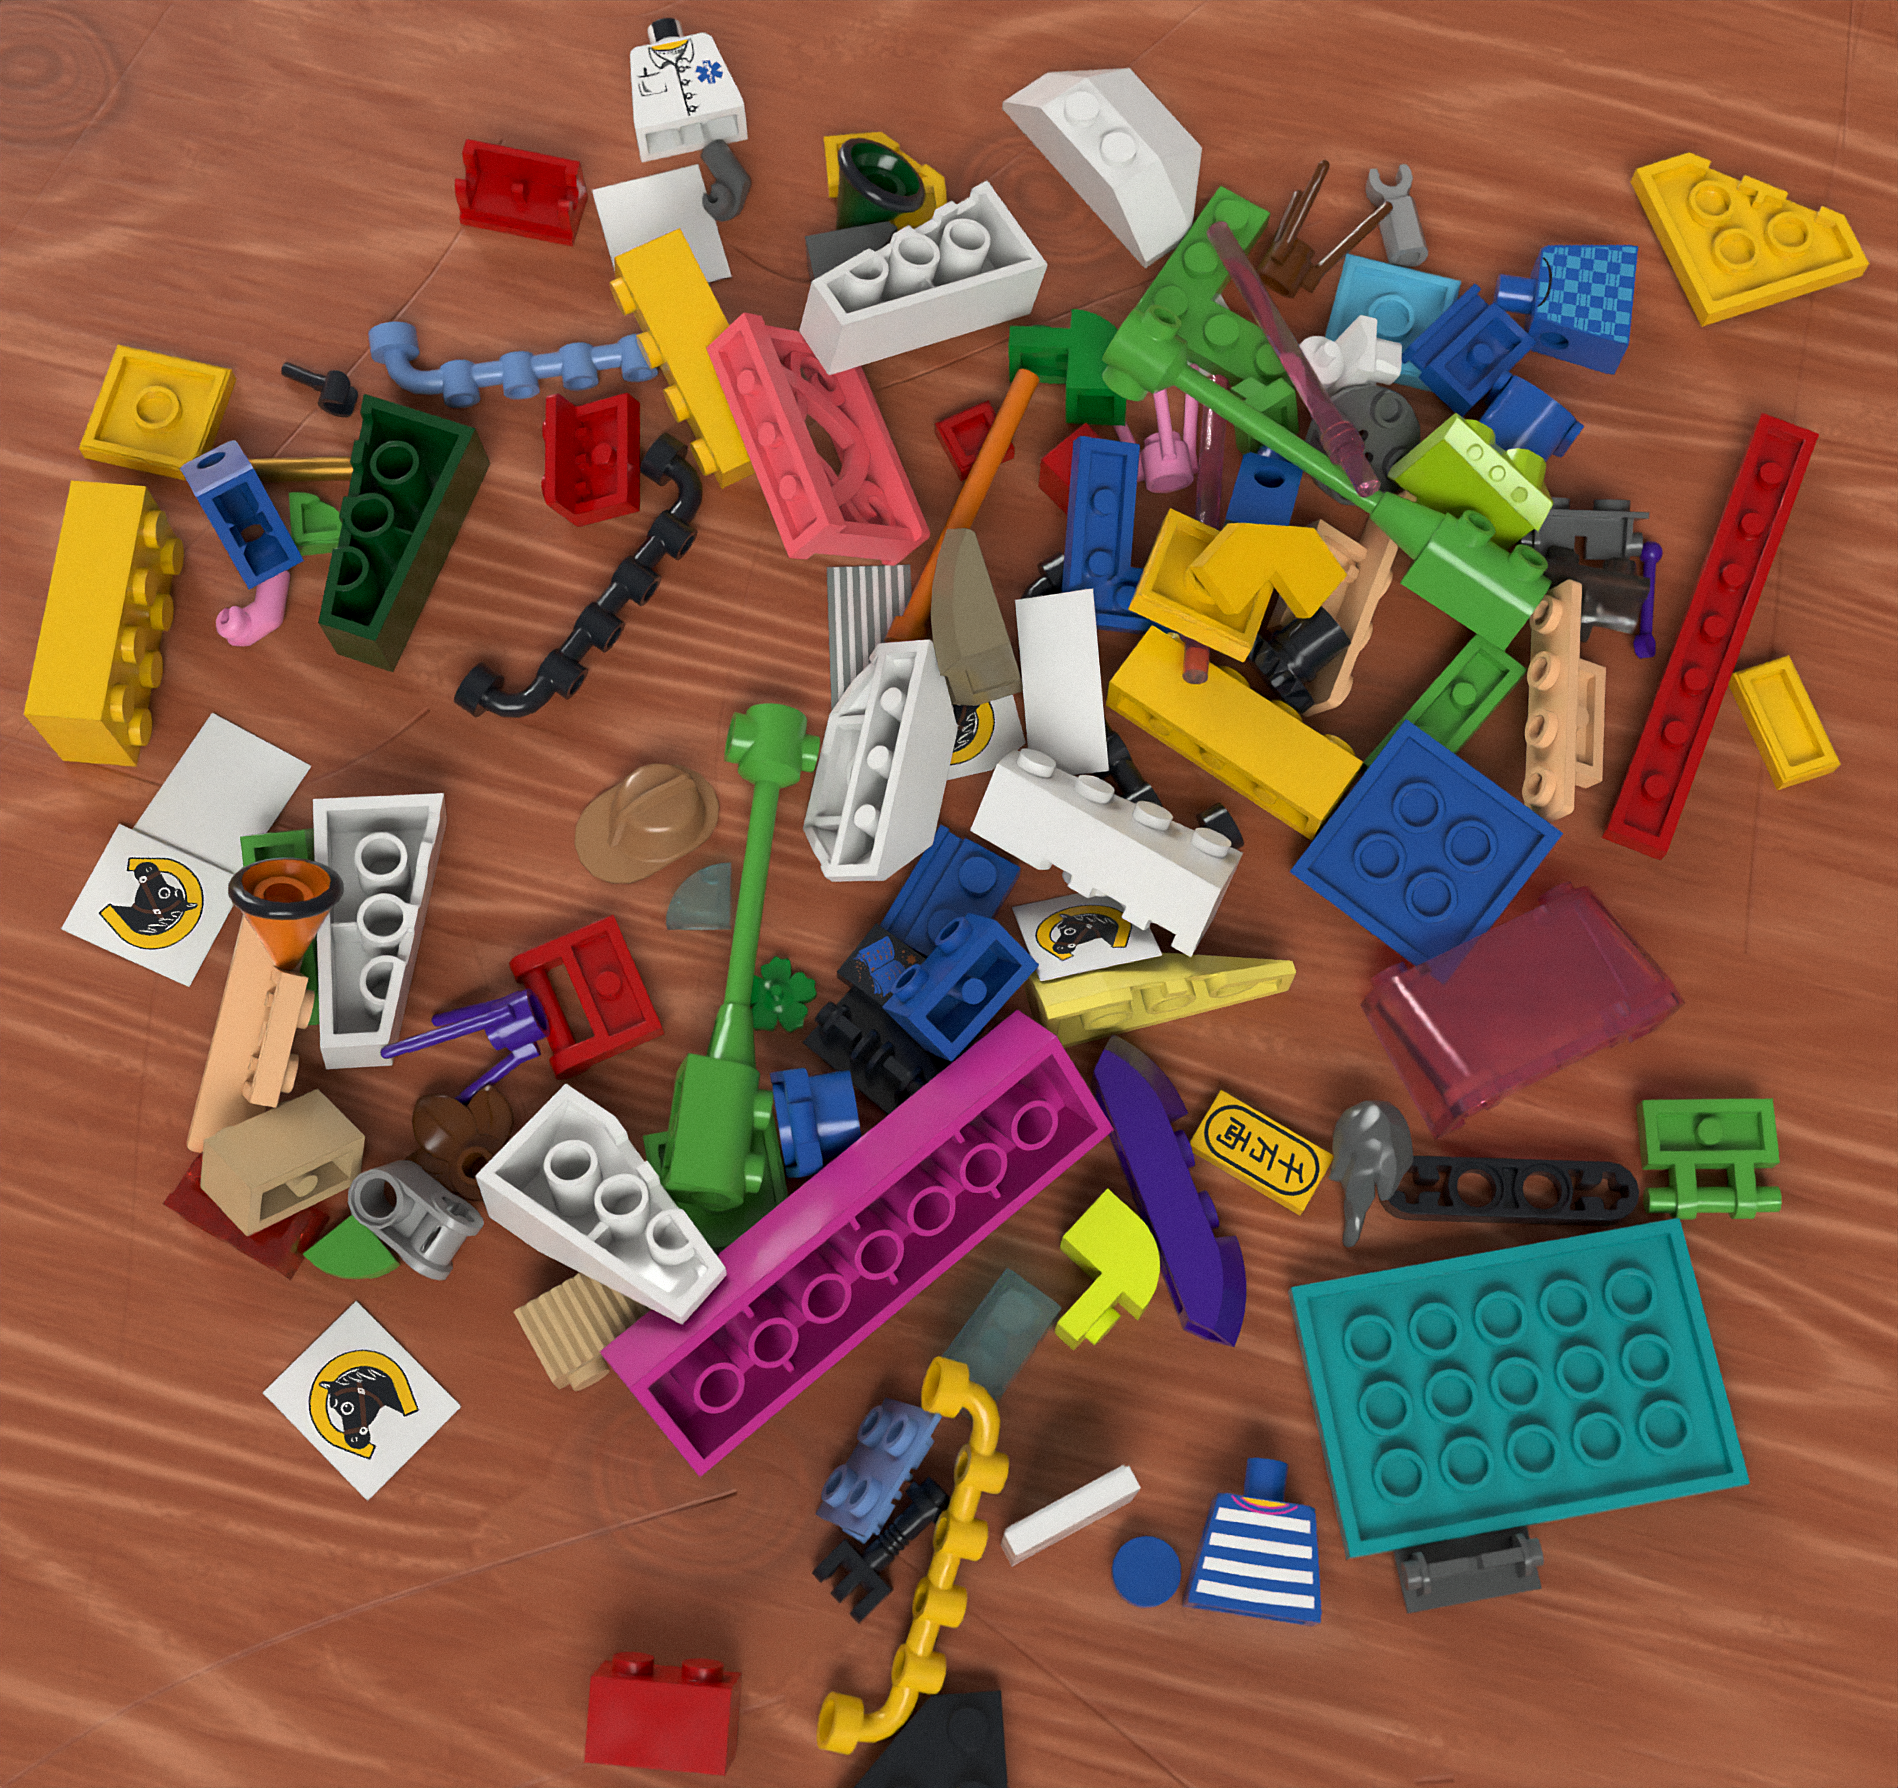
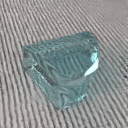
M731 862L705 867L691 875L680 885L668 907L666 915L668 930H731Z

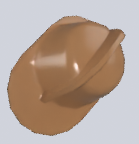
M656 763L639 767L626 776L624 781L598 796L584 809L575 831L574 845L579 860L594 877L611 884H631L650 877L684 855L694 851L710 838L718 823L719 803L713 787L700 773L687 767Z

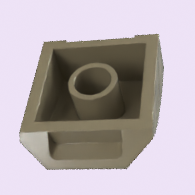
M968 528L947 529L938 555L932 585L931 624L933 646L940 676H945L951 704L977 706L1022 692L1023 685L976 534Z

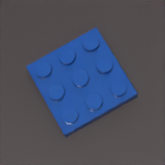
M1406 719L1290 872L1445 988L1556 845L1563 833Z

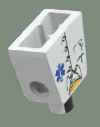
M662 18L653 22L647 31L650 44L635 47L630 52L633 117L641 162L701 150L716 140H724L726 144L747 140L748 134L743 99L712 36L706 33H699L684 37L680 22L674 18Z

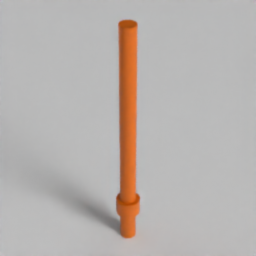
M1019 369L903 615L895 616L884 638L886 643L925 640L928 631L924 626L931 613L932 585L938 555L947 529L971 528L1040 381L1035 373L1026 369Z

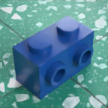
M969 912L965 917L959 916L953 919L939 932L935 939L937 946L921 965L915 964L909 967L896 979L891 988V992L894 995L882 1007L925 1051L950 1062H953L1039 966L997 920Z

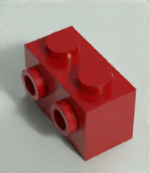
M620 1652L613 1654L612 1661L605 1660L591 1675L584 1763L720 1776L726 1775L736 1758L742 1673L724 1671V1663L714 1659H686L682 1661V1667L654 1665L655 1657L650 1654Z

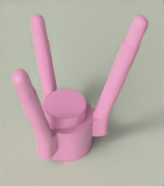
M1193 363L1189 365L1199 372V366L1197 364ZM1165 389L1153 395L1159 432L1148 436L1144 440L1145 448L1141 452L1139 450L1137 482L1145 480L1146 489L1155 493H1167L1183 489L1193 482V474L1199 472L1196 455L1198 401L1186 394L1183 441H1181L1180 434L1172 431L1167 390ZM1125 423V426H1113L1121 442L1136 444L1127 423Z

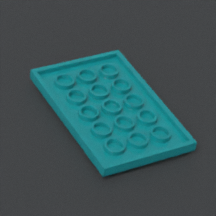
M1680 1218L1294 1286L1288 1290L1346 1560L1750 1484Z

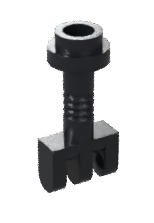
M930 1476L920 1485L914 1481L905 1490L913 1502L894 1520V1524H890L889 1529H885L884 1534H880L879 1539H875L862 1553L848 1539H844L812 1572L820 1583L831 1578L840 1565L849 1572L830 1593L839 1604L859 1585L864 1588L868 1595L860 1599L849 1613L858 1624L868 1617L895 1590L880 1573L895 1559V1556L900 1554V1551L904 1550L905 1546L909 1545V1541H913L931 1522L936 1525L941 1513L948 1509L951 1497Z

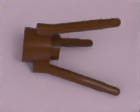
M1322 160L1318 163L1304 192L1296 190L1293 193L1270 248L1255 271V276L1260 282L1287 298H1294L1301 287L1313 293L1322 277L1393 210L1392 203L1384 202L1321 261L1313 266L1311 262L1315 254L1313 249L1296 237L1329 170L1330 165L1327 160Z

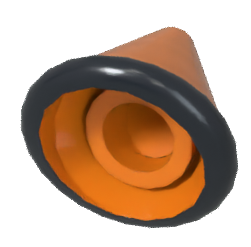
M293 857L272 858L251 863L236 872L228 883V896L232 903L241 910L275 965L280 969L288 971L298 966L330 910L340 901L344 893L343 880L332 868L320 862Z

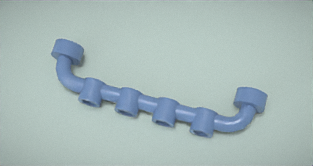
M386 322L374 326L368 332L371 358L378 363L385 364L389 376L402 389L421 395L443 393L445 405L452 408H465L477 404L480 401L479 388L503 385L505 397L510 399H526L539 393L538 379L562 376L564 388L572 391H581L598 385L599 370L621 367L623 379L629 382L648 381L658 375V368L650 369L641 353L636 340V335L638 334L625 336L615 344L593 347L591 344L578 342L567 344L561 347L558 352L534 355L526 351H515L501 356L498 361L475 364L468 360H453L441 365L440 369L420 371L413 368L409 361H412L419 355L417 331L413 325L405 322Z

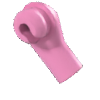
M284 571L257 585L255 601L243 609L238 606H232L230 609L224 608L216 619L218 634L226 638L228 643L233 646H251L280 627L284 620L290 573Z

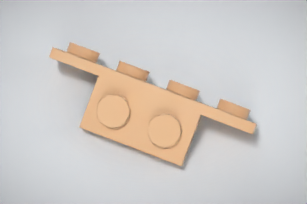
M1408 491L1396 494L1413 502H1416L1417 499L1416 496ZM1368 518L1359 543L1321 519L1307 525V527L1315 528L1347 573V577L1321 606L1339 624L1350 639L1351 644L1316 673L1317 677L1313 681L1305 683V688L1315 701V704L1303 713L1306 717L1336 708L1348 696L1353 684L1351 672L1357 656L1369 641L1373 631L1371 619L1375 608L1392 581L1393 573L1390 569L1399 546L1370 518ZM1281 596L1278 598L1267 630L1272 633L1276 630L1281 631L1296 618Z
M1571 579L1547 591L1529 618L1532 630L1530 665L1527 672L1529 702L1528 721L1525 727V740L1527 742L1526 774L1522 796L1524 805L1549 823L1573 812L1575 785L1588 788L1602 782L1606 667L1579 658L1582 584Z
M244 915L186 1142L188 1149L192 1152L203 1153L204 1139L215 1135L226 1127L238 1125L264 1113L266 1106L277 1108L280 1092L288 1094L291 1092L299 1062V1056L290 1053L296 1028L306 1029L313 1009L315 993L313 990L306 989L308 977L300 973L303 958L293 970L288 971L278 968Z

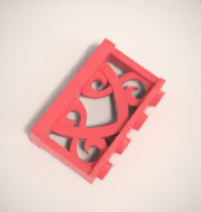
M745 312L706 348L789 558L807 560L814 553L878 559L884 565L895 566L929 538L930 530L862 366L828 375L799 331L765 325L761 315ZM800 368H803L807 380L801 377ZM807 414L818 422L831 436L842 463L838 477L815 449L804 422Z

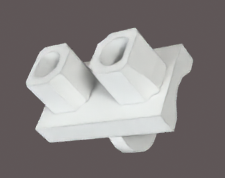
M1360 315L1335 342L1323 336H1312L1306 338L1295 349L1292 363L1296 375L1302 383L1314 389H1319L1317 401L1311 407L1312 418L1327 399L1347 387L1364 384L1376 385V382L1391 385L1400 376L1402 345L1376 338V318Z

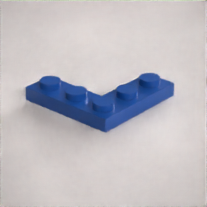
M1085 436L1078 437L1073 441L1062 593L1093 588L1096 628L1099 630L1145 635L1149 628L1154 625L1166 634L1174 632L1189 641H1195L1128 610L1144 570L1143 568L1131 567L1140 444Z

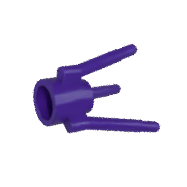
M525 989L521 992L518 990L500 999L435 1014L431 1019L432 1024L444 1027L384 1046L380 1050V1055L385 1059H390L484 1029L490 1043L496 1050L499 1051L507 1047L512 1052L454 1098L467 1106L480 1089L488 1084L493 1086L521 1063L540 1056L541 1051L537 1041L549 1037L550 1026L545 1010L536 994L531 989Z

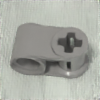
M398 1160L362 1172L352 1181L348 1191V1204L352 1215L357 1221L398 1252L402 1260L412 1269L431 1279L445 1280L453 1270L451 1260L468 1236H476L484 1225L483 1218L471 1204L452 1194L426 1173L421 1166L412 1161ZM385 1181L389 1182L395 1189L397 1195L395 1207L391 1206L385 1198Z

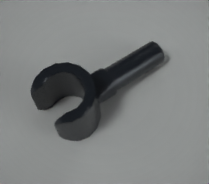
M290 362L283 364L281 369L283 376L321 392L317 403L322 410L338 417H350L352 415L358 398V391L351 386L349 378L343 372L331 370L325 376Z

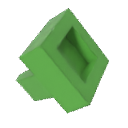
M1248 377L1230 389V393L1294 435L1299 433L1296 391L1282 378L1265 386L1254 378ZM1234 425L1237 449L1243 455L1250 452L1257 454L1259 448L1264 444Z

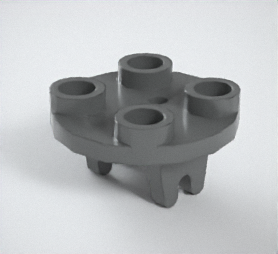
M1373 384L1347 387L1326 400L1312 418L1305 442L1381 492L1385 493L1388 491L1394 493L1398 491L1399 487L1387 475L1393 465L1421 443L1420 425L1412 406L1401 394ZM1363 429L1362 437L1357 438L1358 432ZM1368 452V458L1363 461L1364 453ZM1311 476L1314 484L1333 500L1343 505L1357 506Z

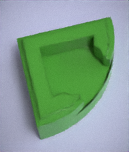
M289 493L291 538L301 556L332 553V550L338 547L342 526L339 519L340 512L313 494Z
M353 1215L349 1216L303 1253L321 1271L345 1279L378 1278L400 1266L399 1262L378 1236L359 1223Z

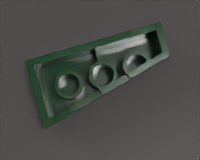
M364 394L360 410L363 418L359 440H354L350 460L353 471L348 496H343L339 514L342 526L338 547L332 550L318 624L338 655L394 672L487 473L490 461L476 428Z

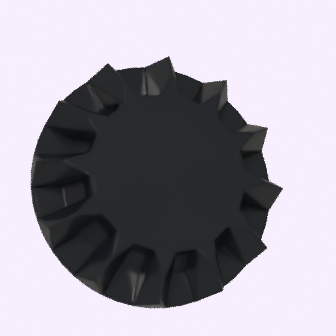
M1322 606L1311 618H1295L1281 631L1276 630L1270 635L1271 639L1268 642L1257 633L1252 650L1246 658L1250 666L1258 673L1273 693L1282 702L1288 704L1301 714L1315 704V701L1303 684L1313 681L1317 677L1316 673L1351 644L1346 633Z

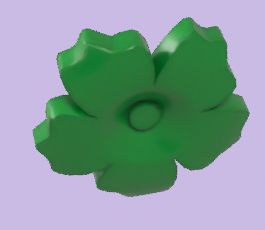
M775 956L769 964L762 965V978L754 975L750 1007H752L753 1029L755 1031H774L777 1028L778 1019L782 1028L788 1033H793L795 1030L804 1027V1019L809 1013L808 1008L804 1004L813 1001L817 997L815 990L816 982L813 979L807 978L803 972H797L791 977V963L788 958L780 959Z

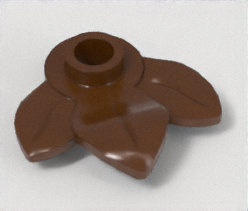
M490 1084L480 1089L471 1099L468 1106L443 1094L421 1096L416 1102L412 1118L415 1139L421 1148L407 1156L404 1160L412 1161L421 1166L426 1173L452 1194L456 1195L459 1193L467 1199L484 1202L477 1179L472 1175V1167L476 1159L484 1156L488 1163L508 1143L514 1126V1116L509 1102Z

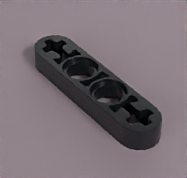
M1413 1156V1164L1407 1173H1412L1414 1184L1435 1186L1440 1180L1438 1172H1445L1447 1174L1442 1191L1446 1206H1438L1437 1204L1440 1192L1426 1191L1420 1193L1413 1204L1406 1203L1405 1194L1401 1191H1395L1388 1200L1381 1201L1379 1198V1202L1386 1212L1395 1218L1412 1221L1609 1226L1615 1225L1633 1211L1638 1203L1639 1188L1637 1180L1628 1169L1620 1164L1605 1161ZM1475 1173L1487 1179L1492 1189V1198L1489 1204L1483 1207H1473L1462 1201L1457 1190L1458 1179L1462 1175ZM1540 1175L1551 1180L1558 1194L1556 1204L1549 1209H1539L1529 1204L1523 1193V1184L1526 1178ZM1570 1176L1577 1178L1574 1190L1585 1191L1594 1189L1601 1183L1602 1179H1607L1609 1189L1620 1192L1621 1198L1615 1201L1610 1206V1209L1607 1210L1604 1209L1602 1198L1581 1196L1574 1203L1576 1210H1570L1569 1207L1573 1196Z

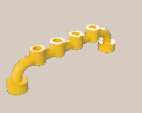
M938 1356L931 1362L923 1382L921 1405L924 1411L954 1418L961 1408L964 1407L972 1415L973 1427L968 1444L962 1446L955 1462V1486L948 1509L941 1513L935 1526L933 1535L934 1554L927 1576L919 1581L914 1593L912 1604L914 1618L906 1643L898 1648L894 1657L891 1673L893 1685L890 1695L882 1708L876 1712L866 1714L864 1713L861 1698L837 1692L829 1693L822 1705L817 1723V1745L822 1750L849 1755L855 1749L857 1742H877L892 1736L907 1723L916 1705L919 1692L936 1695L942 1687L946 1673V1657L944 1653L933 1651L940 1625L957 1628L964 1617L967 1606V1590L964 1586L953 1583L961 1558L978 1561L986 1547L988 1524L986 1520L974 1517L981 1493L983 1491L995 1495L999 1494L1005 1485L1009 1470L1008 1455L995 1451L1001 1423L996 1401L985 1387L969 1380V1368L966 1363Z

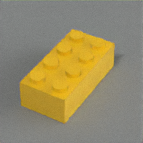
M73 480L70 483L24 709V716L63 761L137 767L140 747L147 746L150 741L152 716L148 705L151 689L158 688L162 679L163 660L159 652L162 631H168L172 625L173 600L169 593L173 575H179L183 567L184 547L182 540L177 538L167 522L165 512L160 510L146 486Z

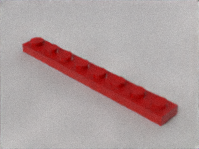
M1761 413L1756 421L1601 838L1660 861L1667 854L1819 433L1765 413Z

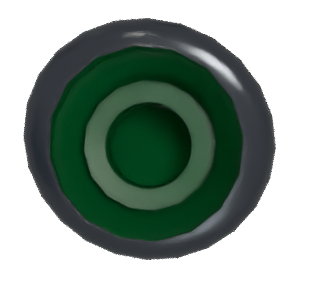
M865 138L849 139L839 148L836 230L889 222L905 213L915 212L923 206L926 199L924 183L918 172L900 154L879 142Z

